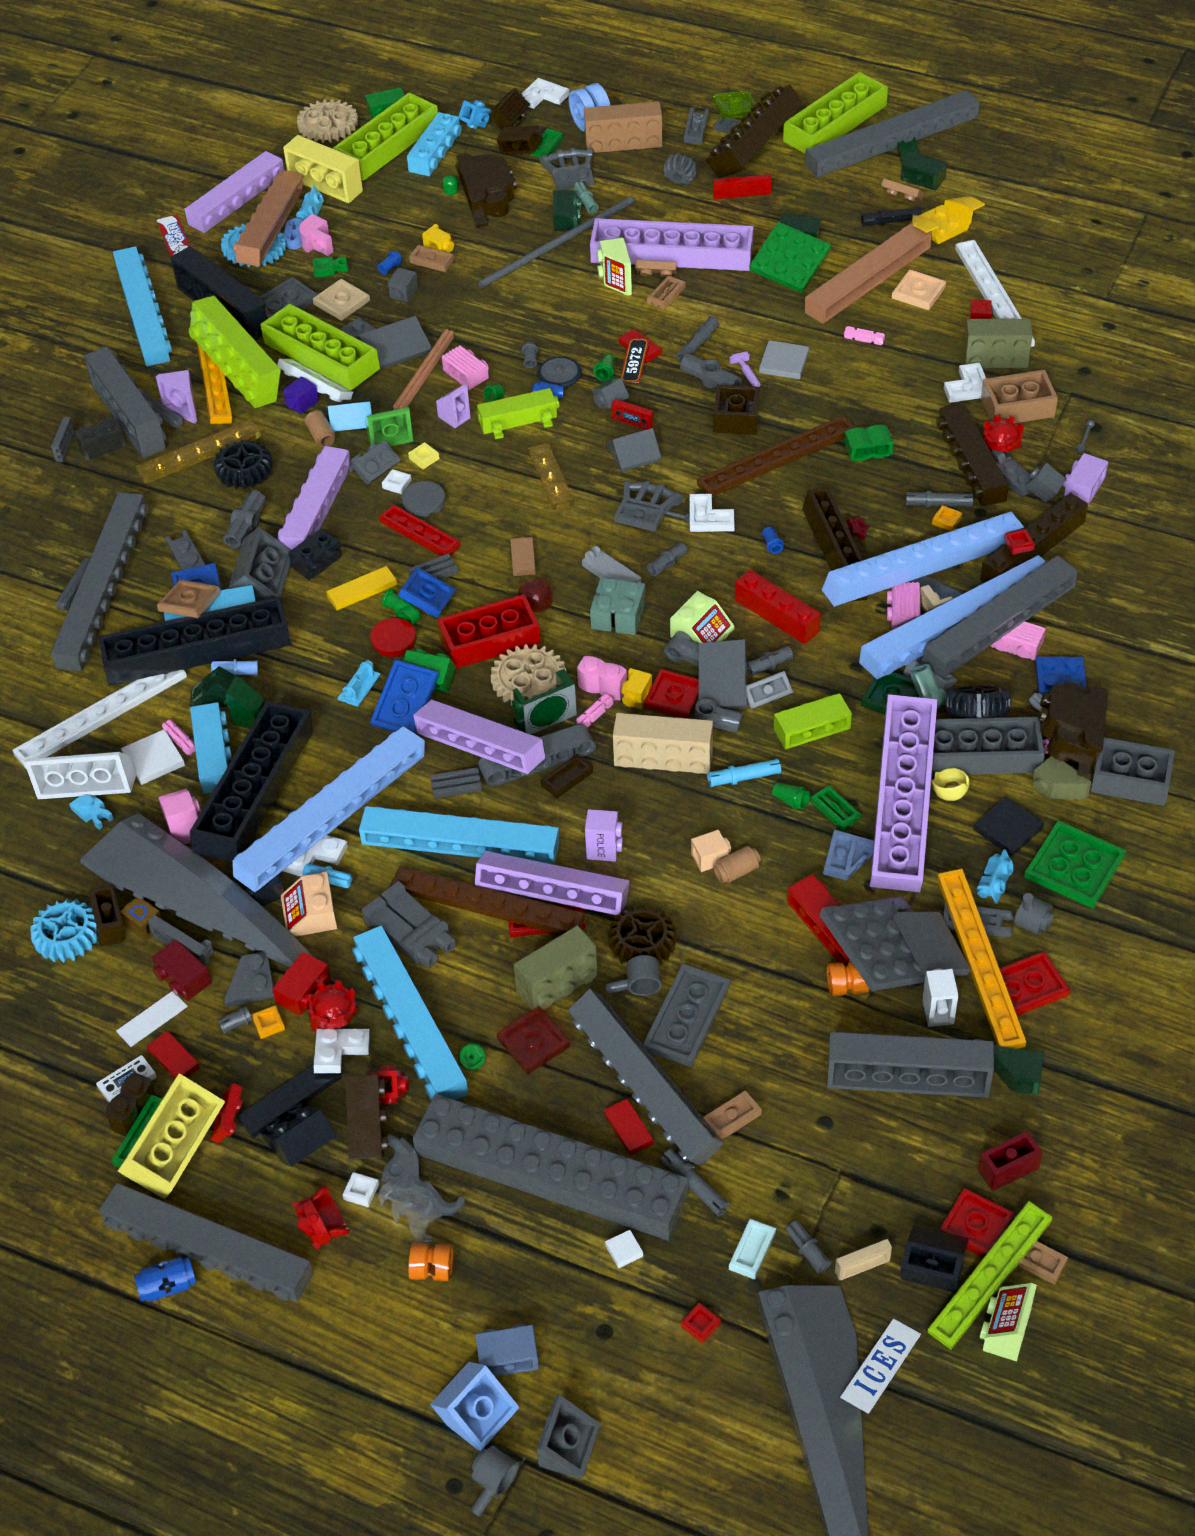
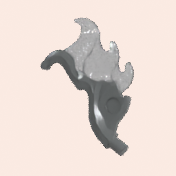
M389 1133L388 1144L394 1148L395 1154L382 1172V1181L388 1182L380 1189L378 1194L381 1207H384L385 1200L390 1199L392 1201L391 1212L394 1222L398 1224L399 1216H405L409 1221L411 1235L420 1242L432 1241V1236L426 1234L427 1227L443 1215L450 1216L457 1213L465 1205V1198L461 1196L454 1203L444 1201L429 1181L423 1182L419 1179V1159L414 1148L403 1137L399 1139Z

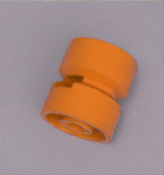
M851 961L848 962L846 967L843 963L839 962L827 963V982L831 997L843 996L847 994L848 990L853 994L868 993L869 987Z
M412 1242L409 1255V1279L426 1280L431 1276L434 1281L450 1282L453 1269V1245L436 1244L431 1248L429 1243Z

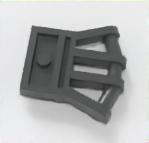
M573 147L570 150L562 151V149H559L548 156H540L541 165L553 177L556 191L574 188L576 182H583L585 186L594 185V177L590 168L594 149L580 150ZM577 157L586 158L585 163L579 165ZM571 158L573 166L566 167L564 159ZM558 160L560 168H556L551 162Z
M624 480V498L614 515V521L656 532L661 521L664 520L665 513L673 506L680 505L683 495L679 492L671 491L664 484L655 485L648 480L629 483V480ZM630 491H639L635 499L630 498ZM649 492L654 493L650 503L644 501ZM664 496L668 498L661 505H658L661 497Z

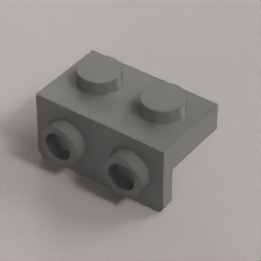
M384 440L380 444L376 442L372 444L363 456L361 453L356 455L351 460L352 465L348 470L350 473L356 471L368 486L396 466L401 459Z

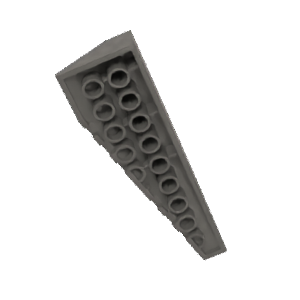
M785 1285L758 1292L759 1314L827 1536H869L861 1409L840 1398L859 1370L857 1336L841 1287Z

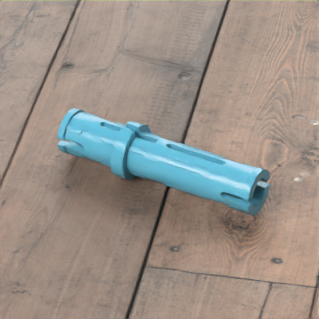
M779 759L739 767L732 765L728 766V769L707 772L708 782H711L709 783L710 787L729 783L736 785L737 782L781 774V764H778L780 762Z

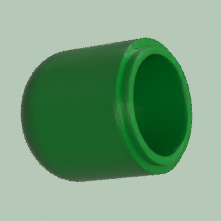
M447 175L443 178V192L447 195L456 194L459 191L457 178L453 175Z
M500 384L488 385L483 391L484 398L488 402L500 400L505 394L504 388Z

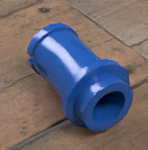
M397 251L389 252L388 257L377 265L379 272L387 275L392 268L401 264L402 257Z
M766 527L762 531V536L767 543L766 548L768 552L778 554L783 550L784 543L778 537L774 527Z

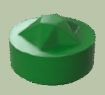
M474 1043L464 1045L458 1053L459 1064L466 1070L479 1069L486 1059L484 1049Z

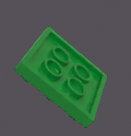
M777 222L749 265V271L803 294L830 252L831 244Z
M1058 820L1025 871L1024 878L1094 909L1126 857L1127 850Z

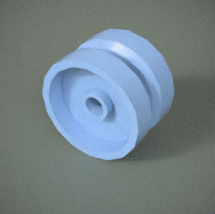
M592 83L584 89L579 88L569 93L571 115L581 131H584L583 108L610 106L608 96L599 83Z

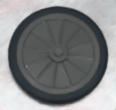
M553 357L545 360L539 366L537 375L540 381L563 386L564 388L573 385L579 380L581 367L571 358Z

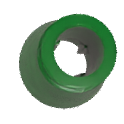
M610 353L605 354L594 366V375L598 380L607 381L613 377L614 355Z
M778 782L772 790L773 796L795 810L805 809L810 800V792L806 791L805 787Z

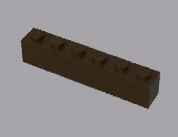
M965 404L941 407L939 409V417L936 418L937 427L939 430H942L944 441L949 444L952 456L956 457L959 470L964 472L966 483L970 484L974 498L978 499L981 507L1007 502L1008 483Z
M829 488L808 489L802 510L831 571L863 561ZM868 595L852 601L867 600Z
M1069 493L1025 528L1035 544L1034 550L1012 555L1005 543L982 562L980 580L985 583L1038 555L1040 557L1045 555L1085 523L1088 503Z

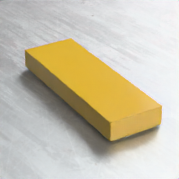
M385 566L328 590L326 594L336 611L396 586L397 580L388 567Z

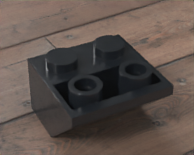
M302 1103L291 1107L288 1110V1115L282 1119L276 1118L266 1124V1129L260 1133L283 1164L290 1167L337 1137L321 1109L307 1104L302 1105Z
M913 1225L901 1264V1279L957 1293L969 1238Z

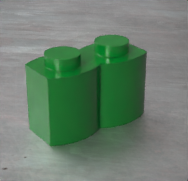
M873 425L866 429L853 428L845 431L844 444L851 461H864L871 457L883 458L893 454L894 442L886 425Z

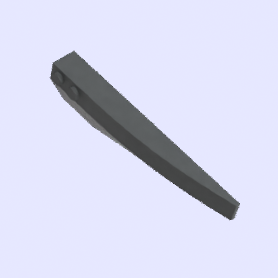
M139 813L120 821L81 858V864L115 888L122 891L125 888L134 892L133 896L141 900L145 897L156 902L155 906L163 910H175L176 916L211 932L214 929L221 931L224 938L231 941L236 938L245 942L246 948L253 951L262 950L266 952V957L290 967L302 952L313 957L278 920L236 883L200 855L193 853L190 848Z

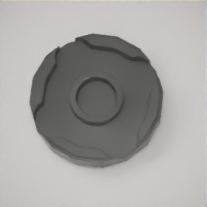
M430 481L413 483L402 494V504L405 510L417 517L430 516V513L435 512L436 514L440 512L446 501L443 488Z

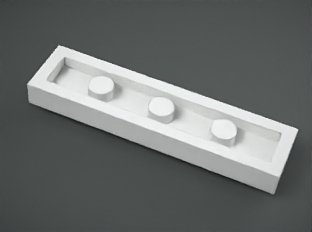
M279 359L277 366L284 370V374L297 378L304 377L316 385L317 392L330 395L329 398L334 401L351 400L353 395L351 390L293 359Z

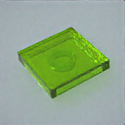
M748 90L714 94L712 100L723 119L742 117L750 112V107L756 103Z

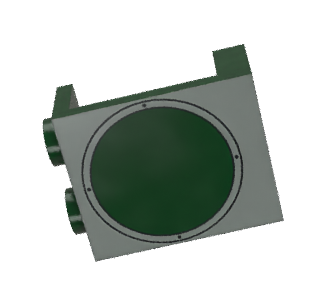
M565 669L556 672L557 688L531 699L525 700L518 688L513 689L514 700L511 701L515 711L513 721L518 729L521 728L524 733L531 735L577 715L575 684Z

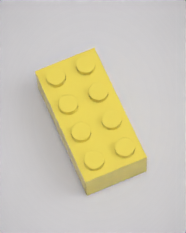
M299 135L283 147L287 171L303 174V185L310 188L315 185L318 191L350 203L363 191L359 159Z
M179 1073L123 1161L118 1172L165 1200L173 1190L225 1101Z

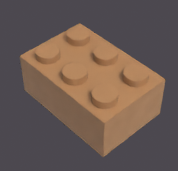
M1045 370L983 379L981 400L991 422L994 420V415H1000V419H1009L1010 416L1015 417V423L1055 417L1058 397Z

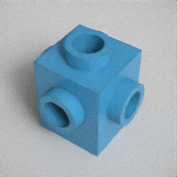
M464 100L458 117L466 122L468 127L477 129L478 126L486 128L489 120L488 114L491 109L485 107V103L479 100L474 102Z

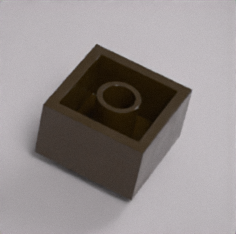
M717 384L713 413V433L756 435L760 387Z

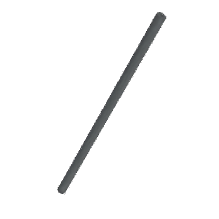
M632 196L626 198L478 281V286L481 289L593 227L595 218L607 219L635 203Z

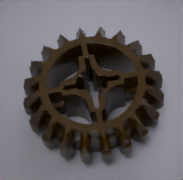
M645 905L642 909L637 910L633 906L631 912L624 909L623 916L616 915L615 921L611 922L608 932L609 948L612 950L614 958H619L621 964L628 962L636 956L648 955L655 957L661 965L662 959L668 961L670 953H673L677 942L676 928L672 924L671 918L665 917L664 911L657 913L655 907L647 910ZM628 931H631L630 933L627 934V937H625V938L623 939V936H624ZM660 936H662V938L660 939V941H659L658 943L654 944V942L657 941V938H659Z

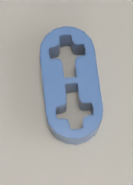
M299 218L290 219L286 223L284 237L288 249L294 250L302 246L299 227L303 221Z

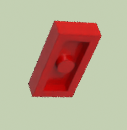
M233 1083L222 1094L221 1099L225 1103L216 1116L210 1140L220 1144L227 1136L233 1134L236 1127L234 1116L239 1111L243 1101L240 1098L241 1086Z

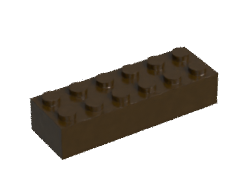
M790 84L784 87L780 85L771 93L769 91L764 93L760 97V101L750 107L751 111L740 118L741 122L730 129L731 133L721 138V143L710 150L711 154L705 160L718 179L742 169L802 104V101Z

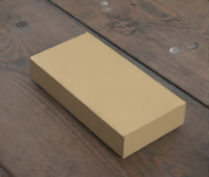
M886 1239L837 1258L835 1273L838 1279L843 1280L889 1262L892 1251L890 1242Z

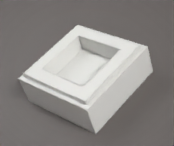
M392 469L382 482V488L402 494L412 481L411 475Z
M353 1172L342 1195L343 1200L369 1207L379 1186L378 1179Z
M630 1230L605 1241V1246L618 1268L643 1257V1251Z

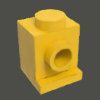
M434 224L422 234L425 247L448 253L454 248L451 235L440 230L437 224Z
M630 668L628 671L629 680L624 681L621 693L624 694L622 702L628 707L642 710L644 701L652 687V674Z

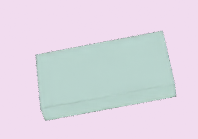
M750 1219L729 1263V1270L755 1279L776 1234V1228Z

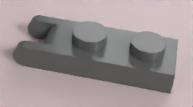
M690 108L684 132V143L703 144L710 109H705V113L695 112V108Z
M185 529L181 531V538L171 540L169 535L164 537L181 570L205 565Z
M945 903L943 919L949 930L956 931ZM977 907L987 935L1012 936L1011 928L1002 927L1003 920H1013L1014 913L1012 911Z

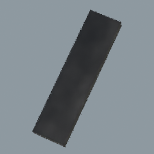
M313 1064L237 1116L238 1121L254 1139L266 1129L265 1126L270 1121L276 1118L282 1119L288 1115V1110L299 1103L305 1104L341 1079L340 1073H314Z

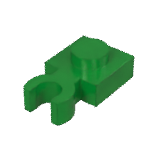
M332 256L312 259L315 278L335 275L334 271L342 273L348 271L346 257H339L336 260H332Z

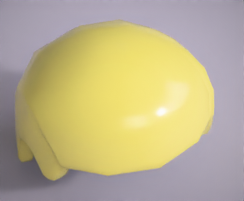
M946 768L941 772H936L934 779H931L936 795L946 801L961 799L968 791L970 785L967 774L957 768Z

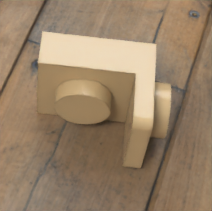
M929 585L923 586L920 589V606L925 613L953 599L950 596L940 600L939 595L936 592L934 593Z

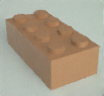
M659 101L583 108L586 150L591 148L594 149V153L662 147V113Z

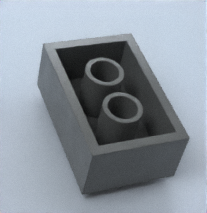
M1104 737L1103 750L1095 765L1091 792L1165 806L1175 750Z

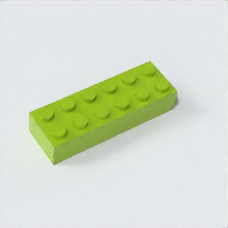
M858 72L784 123L783 142L805 153L808 148L847 134L887 106L888 87Z
M407 93L333 147V149L359 159L361 180L364 181L419 140L437 115V105L414 94Z
M215 296L193 301L192 311L190 312V337L198 343L202 351L222 370L223 374L229 378L234 387L244 395L245 399L254 408L276 402L281 369Z
M288 304L260 324L266 345L349 390H353L380 369L377 349L292 304Z

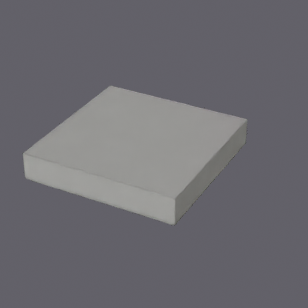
M769 340L759 367V373L800 379L809 354V347Z

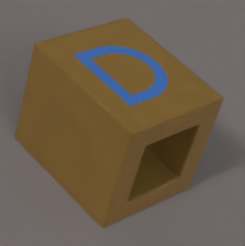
M137 897L132 902L127 903L123 910L120 911L124 926L145 942L152 936L148 921L154 915L162 919L159 910Z

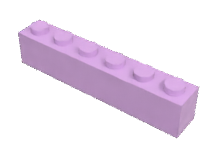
M267 151L263 152L186 207L185 213L188 225L203 233L210 230L272 185L274 177H277L279 172L284 170L283 160Z
M324 446L321 454L317 455L314 468L310 469L306 483H303L299 497L294 500L291 513H288L286 516L284 527L278 532V541L291 550L320 530L349 472L348 469L351 466L349 450Z
M431 699L413 714L418 734L528 774L545 759L541 738Z
M485 851L476 863L475 885L614 915H620L627 904L630 880Z

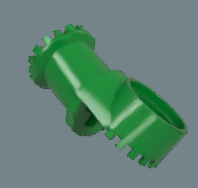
M394 589L385 591L386 594H383L384 597L381 598V605L383 607L393 609L399 619L410 622L412 626L421 619L420 612H417L418 609L415 610V606L399 597Z

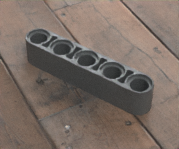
M579 724L539 737L543 742L545 759L528 774L485 758H481L478 761V767L487 785L496 786L563 764L576 754L579 757L589 755L594 751L596 744L587 727Z

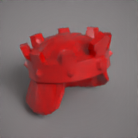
M994 415V420L990 423L985 421L983 439L989 450L1010 452L1016 448L1021 449V439L1024 435L1022 434L1024 429L1023 423L1016 424L1014 422L1015 417L1010 416L1009 419H1000V415Z
M336 980L334 985L328 986L321 982L317 984L318 990L314 995L308 994L307 1000L310 1010H308L310 1013L309 1021L310 1027L314 1032H317V1029L341 1028L347 1025L354 1015L359 1013V1008L355 1003L354 989L348 990L343 986L342 981Z
M322 1185L312 1197L302 1198L301 1201L292 1203L293 1207H295L296 1215L299 1217L297 1228L304 1231L311 1238V1243L316 1250L324 1244L328 1245L332 1238L349 1234L350 1228L344 1221L327 1186Z

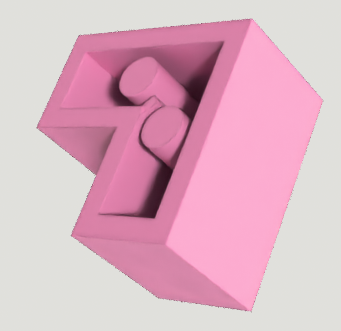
M187 788L158 797L170 835L184 845L191 843L189 831L197 820L199 813H201L197 799L194 796L191 797Z

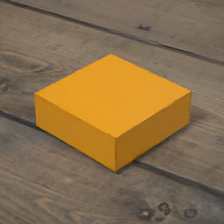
M942 505L933 517L932 524L951 532L962 519V513Z
M276 1005L251 1014L260 1039L285 1030Z

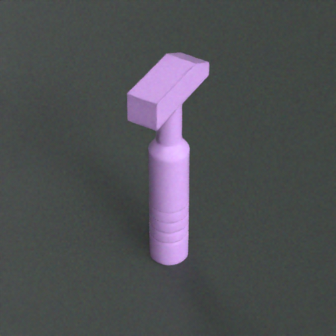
M748 352L733 354L729 359V363H739L750 384L760 387L759 380L749 365L744 362L749 360L750 355Z

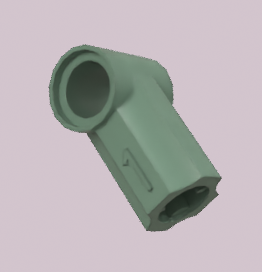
M923 664L913 668L910 676L919 695L917 698L937 699V709L945 705L947 693L937 684L930 665Z

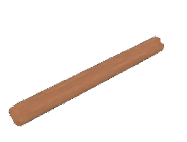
M445 329L394 403V410L408 407L453 340L454 332L452 330Z

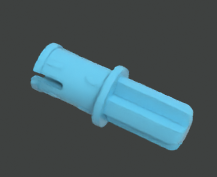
M307 863L304 866L303 876L327 872L331 885L349 888L351 885L352 877L349 873L333 870L331 866L325 868L311 863Z

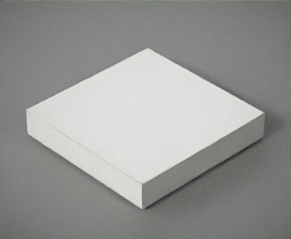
M165 729L121 748L122 753L131 755L136 777L141 785L185 766L184 760Z

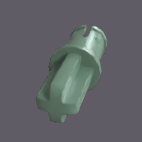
M576 182L574 190L578 195L579 202L584 204L589 214L596 213L599 206L593 199L592 192L588 191L583 182Z

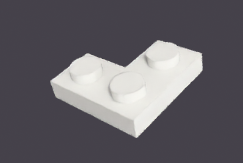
M537 78L521 94L530 103L529 108L534 109L544 99L560 105L569 96V89Z
M973 363L959 365V374L962 380L944 382V391L949 403L981 398L982 383L986 377L981 364Z
M690 494V532L734 531V509H712V494Z
M326 835L286 867L283 872L302 877L305 864H313L315 859L338 865L348 848L347 841Z
M317 1029L314 1073H341L342 1055H369V1029Z

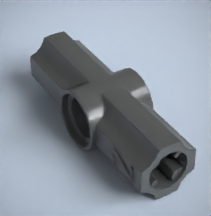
M687 353L680 363L681 370L702 379L703 386L707 388L717 387V384L737 386L742 384V378L721 369L720 363L716 360L704 361Z
M252 490L246 496L241 507L233 510L231 524L223 536L224 543L230 548L238 549V547H241L243 539L248 536L249 532L256 530L259 523V514L267 502L266 496L262 495L260 491Z

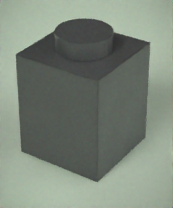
M398 268L388 281L390 298L409 302L418 289L417 273Z
M611 378L591 389L594 395V402L599 406V409L612 408V402L615 399L624 401L629 398L622 378Z
M1045 463L1040 468L1036 466L1029 473L1028 477L1030 480L1026 487L1046 503L1058 493L1066 478L1048 463Z

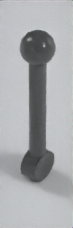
M1092 419L1086 422L1087 428L1081 444L1077 445L1076 448L1078 453L1085 452V442L1090 429L1095 425Z
M672 511L665 513L690 523V514L682 515Z

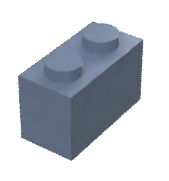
M518 1324L510 1329H488L480 1334H475L479 1364L486 1365L495 1377L539 1369L533 1325Z

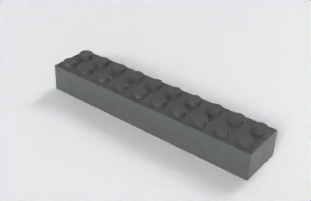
M438 1094L434 1095L413 1136L414 1148L419 1156L668 1241L688 1197V1178Z

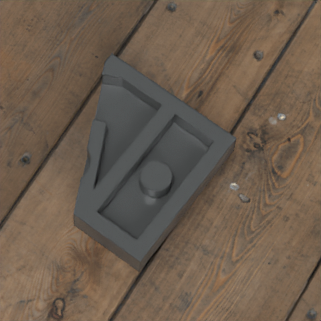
M262 951L241 956L224 998L226 1008L274 998L271 969L266 952Z

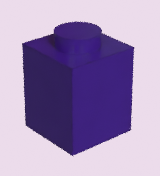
M302 376L283 389L285 404L289 409H293L299 414L319 401L316 385Z

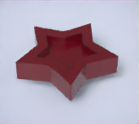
M860 515L856 519H848L846 521L851 535H857L862 540L866 538V530L870 526L863 523Z

